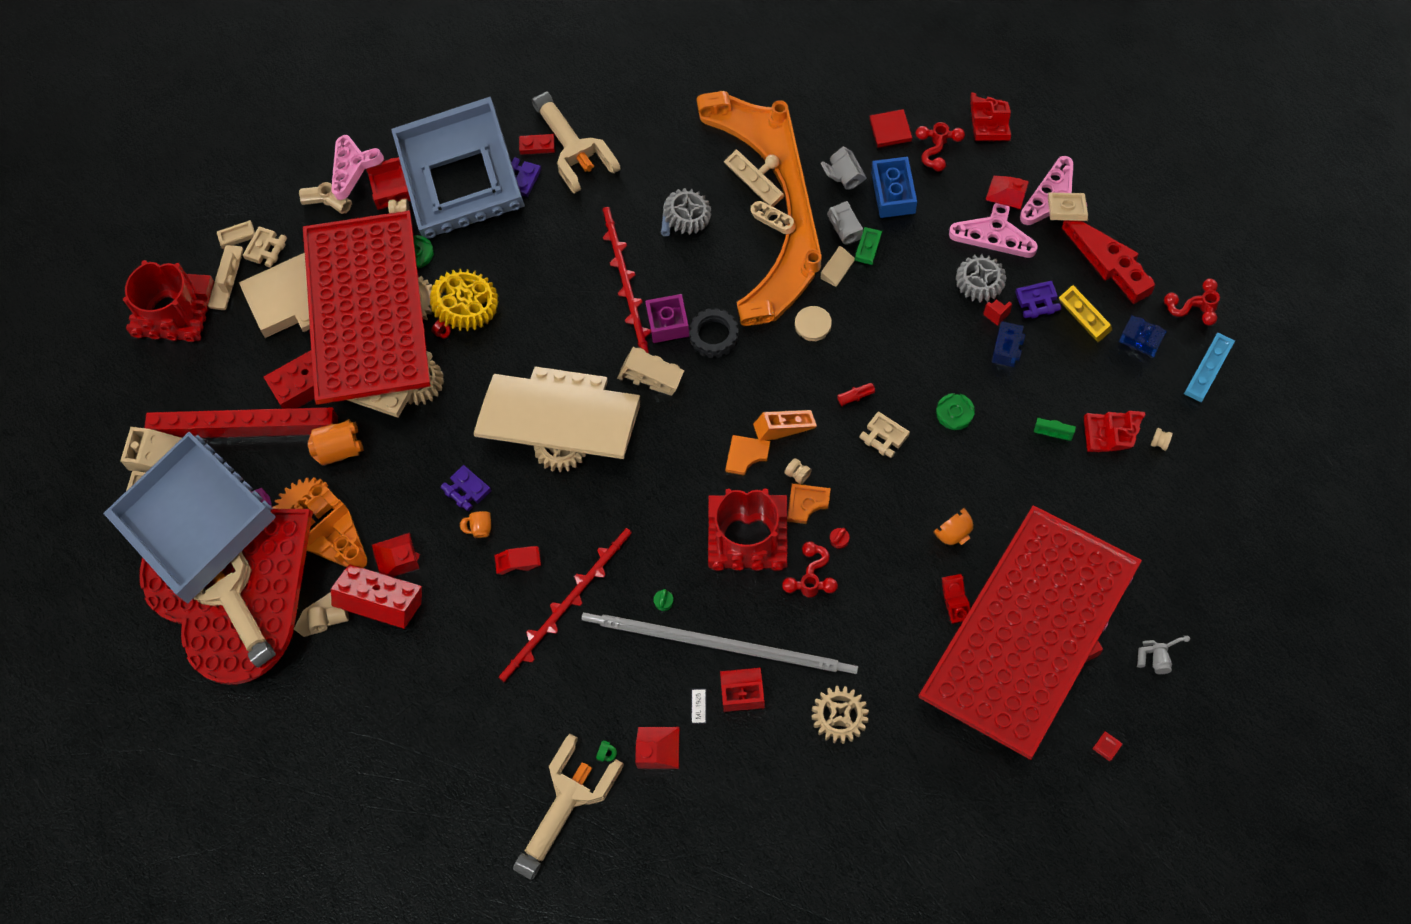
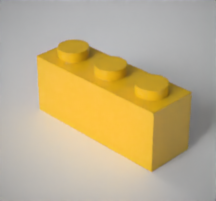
M1074 285L1059 297L1061 304L1097 342L1112 331L1111 324Z

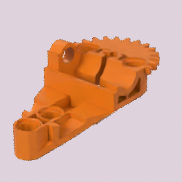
M314 477L311 481L309 478H306L304 483L298 480L297 485L291 483V489L285 488V494H279L281 499L275 500L277 505L273 506V509H310L317 519H320L331 508L333 509L331 513L310 530L307 551L345 567L349 564L361 568L366 566L367 557L351 514L341 500L327 488L328 484L326 482L323 483L321 479L317 481ZM313 518L311 521V526L315 523Z

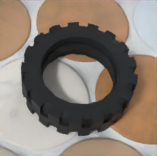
M715 308V310L706 309L705 312H699L698 316H695L692 319V323H690L689 337L691 345L702 356L707 355L708 358H713V356H717V358L722 357L723 354H729L730 350H733L738 342L737 322L725 310L720 311L718 308ZM719 322L728 328L729 335L721 343L708 344L699 338V330L707 323Z

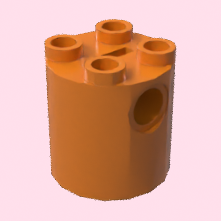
M348 419L339 424H330L312 429L308 440L311 456L322 466L343 461L348 457L360 456V452L364 450L361 440H357L356 433H358L356 422H351Z

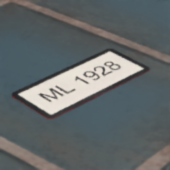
M692 688L691 724H706L707 689Z

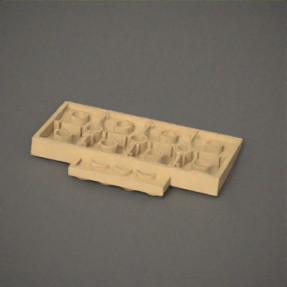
M305 253L239 282L265 338L299 323L303 332L310 329Z
M535 367L530 379L494 374L478 417L474 436L624 459L640 408V395L605 390L607 377Z

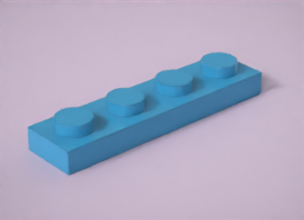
M1220 333L1216 334L1184 393L1185 395L1199 402L1203 401L1235 340Z

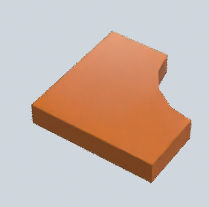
M733 435L726 472L745 475L747 469L752 464L759 461H767L770 441Z
M792 484L787 522L806 524L813 512L820 509H828L831 488Z

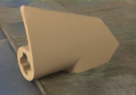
M330 592L303 610L294 630L303 637L327 630V626L349 621L348 611L331 606Z

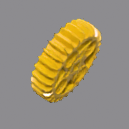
M460 269L459 273L453 270L451 275L446 272L445 277L441 275L439 280L435 281V285L432 286L430 293V306H432V312H435V317H439L440 322L445 321V326L451 324L452 329L456 326L459 327L460 331L462 328H466L468 331L469 327L476 330L477 325L482 328L483 323L488 324L489 320H492L498 305V294L496 293V288L493 287V283H488V278L482 279V274L477 276L476 271L472 274L469 273L468 269L466 272H462ZM445 292L446 296L441 298V294ZM487 302L486 307L483 308L482 304Z

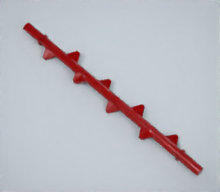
M605 207L603 208L608 232L603 236V239L612 242L615 258L610 262V266L619 268L623 288L618 292V295L627 298L631 312L625 319V322L634 325L639 342L638 346L649 354L648 342L645 338L651 333V330L643 328L637 308L642 304V299L634 298L629 281L635 276V272L626 270L622 251L627 244L626 242L618 241L614 226L615 222L612 219L610 208Z
M626 528L611 543L612 545L608 549L598 548L597 551L600 559L586 575L576 574L574 576L577 586L561 604H550L553 614L538 631L528 630L526 632L529 642L498 677L500 680L505 682L514 670L520 667L519 665L522 661H534L531 651L547 632L555 634L558 632L555 622L571 604L578 606L582 604L579 594L594 577L604 578L606 576L603 566L631 535L632 532Z

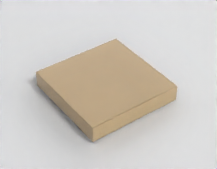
M1048 193L1050 220L1087 221L1088 212L1084 193Z

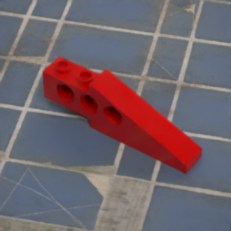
M1064 220L1062 229L1105 281L1112 277L1133 304L1152 294L1155 287L1154 280L1144 272L1141 264L1136 262L1139 255L1137 252L1082 221Z

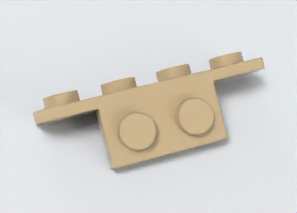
M225 246L208 303L210 309L226 310L243 253V248L240 246Z

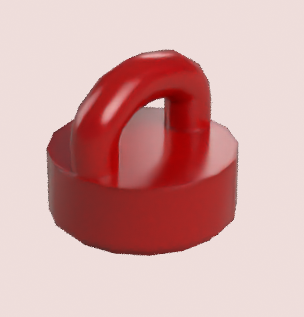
M438 319L433 325L431 332L437 337L447 338L450 335L451 329L449 325L445 326V321L440 322Z
M836 528L831 532V545L835 548H844L848 545L849 533L845 528Z

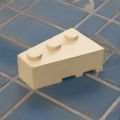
M633 347L625 359L617 379L623 380L625 377L634 380L633 384L639 385L641 382L650 385L652 390L672 396L678 387L684 370L680 369L676 364H669L663 361L659 356H652L646 353L642 348Z

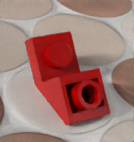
M531 546L508 549L495 555L497 574L503 575L515 569L528 571L540 566L539 547Z
M958 574L942 577L943 594L951 623L964 621L970 611V606L965 596L963 576Z

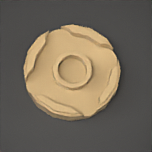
M818 306L803 308L795 318L796 332L808 341L821 340L831 330V317L825 309Z

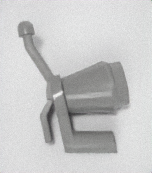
M1184 636L1168 644L1157 643L1154 640L1143 641V646L1147 647L1139 648L1137 667H1145L1146 653H1153L1152 667L1155 669V673H1170L1172 671V662L1167 652L1168 647L1180 641L1188 642L1190 637Z

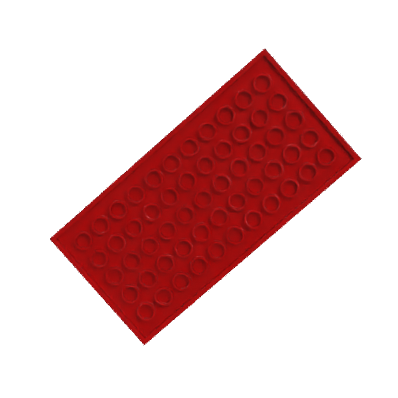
M410 210L303 226L316 405L430 387Z
M1033 505L920 692L919 698L1031 760L1142 560Z

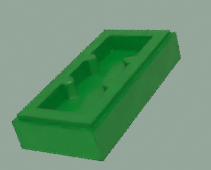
M1037 418L1034 433L1072 441L1076 426L1062 424L1057 420L1049 421Z

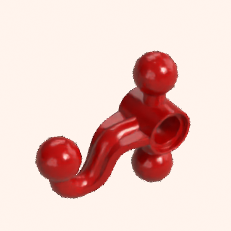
M942 122L935 124L933 130H929L926 126L917 128L916 136L918 139L925 140L928 137H932L933 143L936 144V146L923 152L921 157L923 164L933 168L935 171H942L946 166L945 160L938 157L932 161L929 160V156L939 153L948 138H952L956 142L962 141L965 137L964 130L955 128L953 131H949L948 125Z
M1214 279L1205 280L1202 285L1205 291L1203 296L1190 298L1182 309H1176L1175 307L1179 303V297L1176 293H1168L1164 297V303L1168 306V311L1177 317L1187 315L1192 306L1200 307L1204 312L1202 315L1203 323L1213 325L1217 321L1215 311L1220 299L1218 292H1216L1217 282Z
M806 542L802 546V552L805 556L812 557L819 553L822 557L808 565L806 574L802 577L801 581H796L791 577L786 578L782 583L783 589L787 593H793L796 589H801L802 594L806 597L816 596L819 589H823L826 593H834L838 587L835 579L826 578L824 581H819L818 577L814 574L815 569L827 564L830 557L829 552L826 548L818 546L814 542ZM807 583H812V584H814L815 586L809 588V587H807V586H805V585H806Z

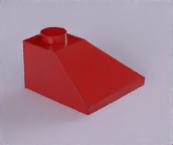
M993 176L986 200L1021 209L1029 181L1006 176Z
M409 533L372 545L380 574L395 577L419 569Z
M638 727L636 740L637 768L679 769V727Z

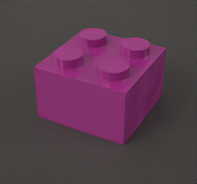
M682 294L645 301L653 343L689 337V326Z

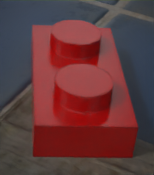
M554 134L519 136L520 155L554 153Z

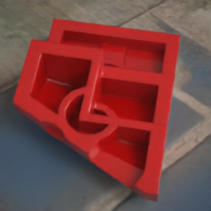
M971 93V114L975 140H1010L1009 119L1011 111L1008 102L996 100L992 97L984 99L977 97L976 93Z
M1107 412L1105 415L1085 414L1084 425L1087 452H1107L1132 448L1136 441V435L1139 433L1141 421L1145 417V412Z

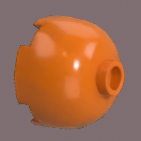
M965 508L960 511L962 513L961 516L957 513L940 526L941 531L938 528L933 531L940 541L947 545H954L958 542L962 545L970 539L969 534L973 530V520Z

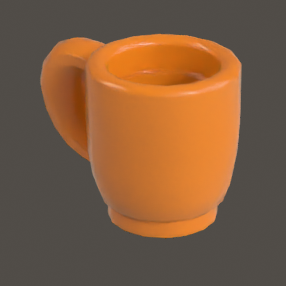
M482 511L469 514V517L461 520V530L466 534H473L474 538L488 537L491 530L490 513ZM468 521L470 522L471 531L468 529L467 526Z

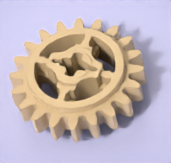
M534 446L535 457L538 458L539 464L544 463L545 469L551 466V471H554L556 467H558L559 472L562 471L563 467L569 471L570 465L576 468V462L582 463V457H586V453ZM546 449H549L550 452H552L553 456L550 455V454L546 451Z
M836 686L835 692L828 688V695L821 692L820 697L822 700L815 699L817 706H813L812 711L817 714L812 715V720H818L814 723V728L821 727L818 734L826 733L825 740L832 736L833 743H836L837 739L840 738L842 744H844L846 737L851 742L853 741V734L860 737L858 729L865 731L866 727L862 723H868V718L864 716L868 715L869 710L863 709L866 706V702H860L861 694L854 697V689L847 693L846 686L842 692H840L838 686ZM841 700V701H846V702L843 703V704H840V703H836V702H833V701ZM826 706L830 709L831 713L827 721H825L823 716ZM853 708L857 714V719L854 723L849 716ZM837 712H838L839 714H841V713L843 712V713H844V717H842V716L836 717ZM843 726L846 729H835L833 727Z

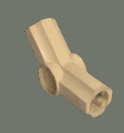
M324 182L318 187L299 190L302 205L323 202L341 214L347 213L352 205L351 200L347 197L343 200H337L332 193V184Z

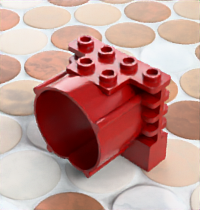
M142 261V265L131 273L125 286L126 297L123 298V301L132 312V315L129 316L130 324L126 326L127 331L135 338L150 337L152 339L166 338L172 341L177 339L188 342L200 341V333L204 329L203 322L206 321L205 314L209 310L208 303L215 283L210 275L186 274L179 263L175 265L167 263L160 266L154 262ZM165 297L174 299L169 305L153 310L161 299Z
M765 488L763 491L753 490L748 493L741 490L731 491V489H726L725 496H709V568L719 571L724 568H732L733 570H743L744 568H752L753 570H763V568L782 570L787 567V495H768V489ZM735 521H741L745 524L761 521L768 527L771 533L763 541L751 545L738 544L725 537L728 527Z

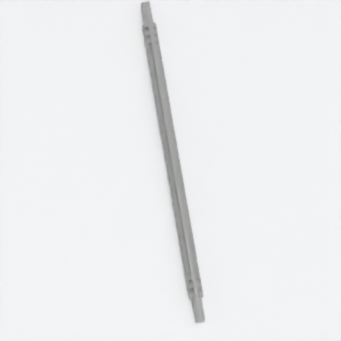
M583 612L582 615L583 621L598 623L608 628L833 672L838 670L857 674L858 666L838 662L839 660L604 614L599 616Z

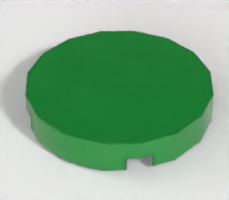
M415 235L414 245L418 269L426 266L432 260L434 250L427 238Z
M948 394L937 405V418L944 427L952 430H961L972 422L974 405L965 395Z

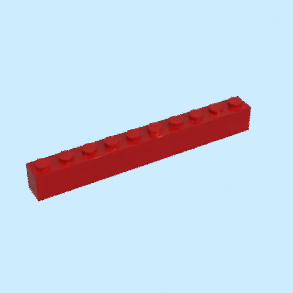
M333 407L153 412L146 414L145 428L183 438L188 432L194 437L198 434L201 438L310 435L312 429L330 424H338V416Z

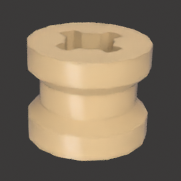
M1157 428L1151 446H1159L1162 450L1166 451L1173 433H1166L1162 429Z

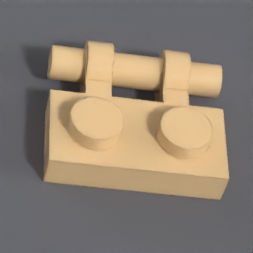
M258 227L243 257L246 260L261 264L263 259H267L265 266L271 268L273 263H276L280 250L284 249L287 237L280 235L279 239H275V231ZM270 246H274L273 250L268 252Z
M878 411L867 425V429L872 432L868 435L863 431L859 438L864 440L865 444L869 447L873 446L879 450L881 455H887L892 458L895 452L890 447L893 445L899 449L910 432ZM876 437H881L885 440V443L882 444L876 440Z

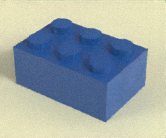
M908 157L872 161L871 174L880 218L915 214L917 198Z

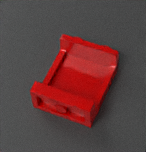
M399 157L391 158L381 162L379 165L366 169L371 183L373 199L378 210L388 207L389 200H396L398 202L401 199H408V201H411Z

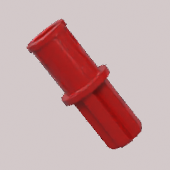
M872 383L858 388L852 387V390L838 394L837 398L840 405L843 406L855 400L860 401V398L874 393L875 388Z

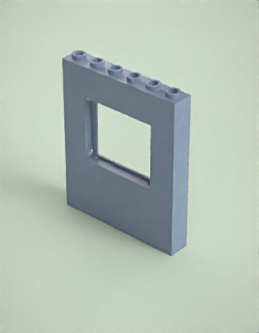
M491 97L391 129L418 229L425 238H433L436 235L448 233L454 229L466 227L469 224L484 221L494 216H500L503 213L518 210L525 206ZM482 153L491 188L439 204L430 169Z

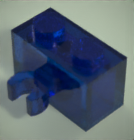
M1132 315L1119 342L1154 357L1167 331L1158 325L1150 324L1144 319Z
M1001 321L992 358L993 363L1014 367L1015 361L1020 360L1022 350L1018 348L1019 344L1023 345L1025 334L1022 333L1023 326Z

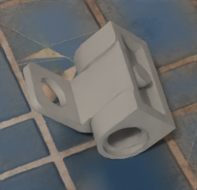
M844 146L831 156L830 162L832 166L821 162L827 176L837 182H842L845 189H853L867 179L853 152Z
M848 201L831 207L827 215L843 244H850L860 240L863 228Z

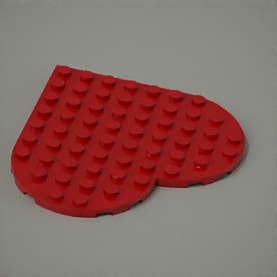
M272 509L271 512L276 518L241 551L252 570L248 583L240 595L266 642L271 645L276 656L259 668L249 659L248 650L222 605H205L194 599L187 604L170 589L146 560L142 558L140 586L144 590L146 602L161 617L182 624L181 639L182 646L185 648L188 656L187 659L191 666L205 678L229 685L249 682L270 670L286 651L295 625L312 521V510ZM231 562L222 570L225 576L231 572H236ZM213 579L205 586L206 590L215 584Z

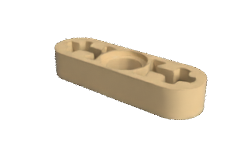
M757 201L751 206V212L755 219L783 234H790L795 230L796 224L791 216L762 201ZM771 215H778L775 220H769Z

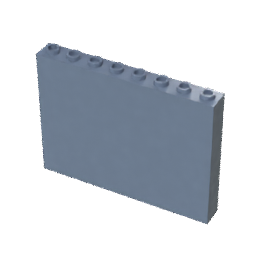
M190 432L104 512L105 516L170 589L187 604L276 518L271 512L273 508L265 500L261 503L260 501L263 498L255 490L251 493L253 488L246 481L241 483L243 478L236 472L231 473L234 469L226 462L222 464L224 460L217 453L213 455L215 451L208 444L204 445L206 442L198 434L194 437Z

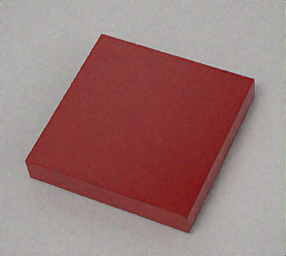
M904 109L870 116L869 120L877 147L912 141Z

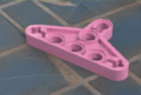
M343 135L336 140L332 193L337 200H343L348 197L365 169L379 165L383 161L384 156L379 149L374 148L361 152L348 135Z
M1062 156L1056 161L1024 206L1020 215V220L1023 224L1032 225L1050 216L1048 193H1044L1042 191L1043 188L1051 189V193L1072 192L1073 161L1070 157ZM1067 164L1061 171V166ZM1058 175L1060 180L1055 181L1051 176ZM1039 200L1042 202V205L1035 206L1033 201ZM1032 210V216L1027 218L1026 216H1028L1030 211Z
M995 203L991 217L957 222L952 224L949 230L950 238L957 242L1026 258L1033 257L1037 251V243L1007 221L1010 207ZM1001 207L1004 208L1006 212L998 213L996 209ZM998 222L1002 227L994 228L992 224ZM977 233L980 235V238L973 239L970 235ZM995 237L998 242L990 243L988 238ZM1012 241L1016 246L1008 247L1006 242ZM1019 242H1022L1021 249H1018ZM1027 246L1031 247L1030 251L1026 250Z

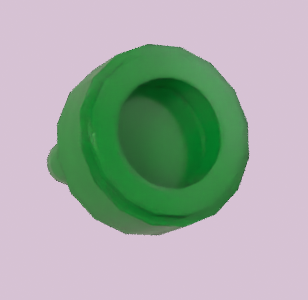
M663 589L655 594L654 604L657 609L666 611L673 606L674 599L669 591Z
M603 740L596 760L601 762L604 760L608 762L614 760L617 755L616 748L610 745V742ZM607 750L612 752L611 756H606Z

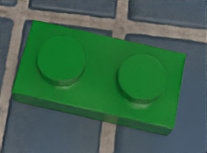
M864 227L855 261L873 265L882 231Z

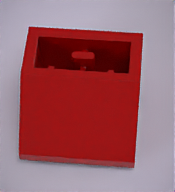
M761 668L720 672L724 712L765 708Z

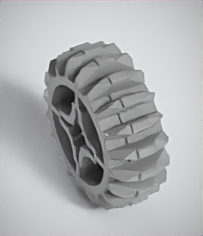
M684 188L682 192L679 189L676 193L672 192L670 197L666 198L663 206L665 222H670L669 227H675V232L681 230L682 234L685 231L689 235L692 231L697 234L699 230L702 231L708 225L711 218L709 201L705 200V195L699 196V191L693 193L692 189L687 191Z
M982 254L980 258H977L975 255L972 259L968 257L966 262L962 261L957 269V287L960 288V293H965L966 298L971 296L972 301L978 298L979 302L982 299L988 302L990 297L995 299L996 295H1000L1005 287V269H1002L1001 263L997 264L996 259L990 260V255L987 258H983ZM975 270L974 273H971L970 276H967L968 273ZM995 280V282L992 285L987 286V284Z

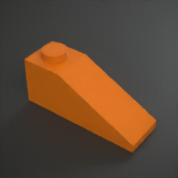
M811 410L763 412L753 424L759 440H775L817 427Z

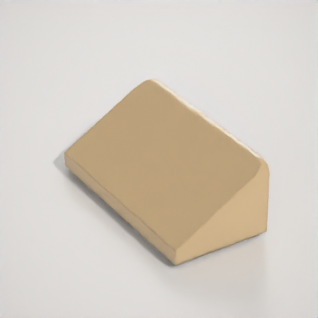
M839 246L822 270L821 279L837 287L854 263L855 258L843 247Z

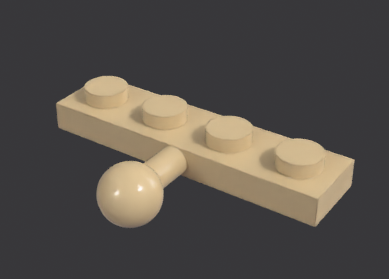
M737 149L724 161L766 204L774 207L785 197L764 176L769 169H774L779 165V159L776 155L767 156L765 164L759 170Z

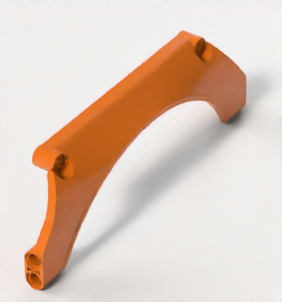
M725 91L702 94L697 97V105L700 119L703 123L736 136L751 146L764 160L769 155H776L779 159V165L772 170L782 187L788 215L793 218L796 228L792 233L786 234L782 250L767 276L755 289L737 302L740 322L743 326L776 321L798 299L815 277V273L821 268L820 247L788 105L784 101H776L772 107L753 105L730 96Z

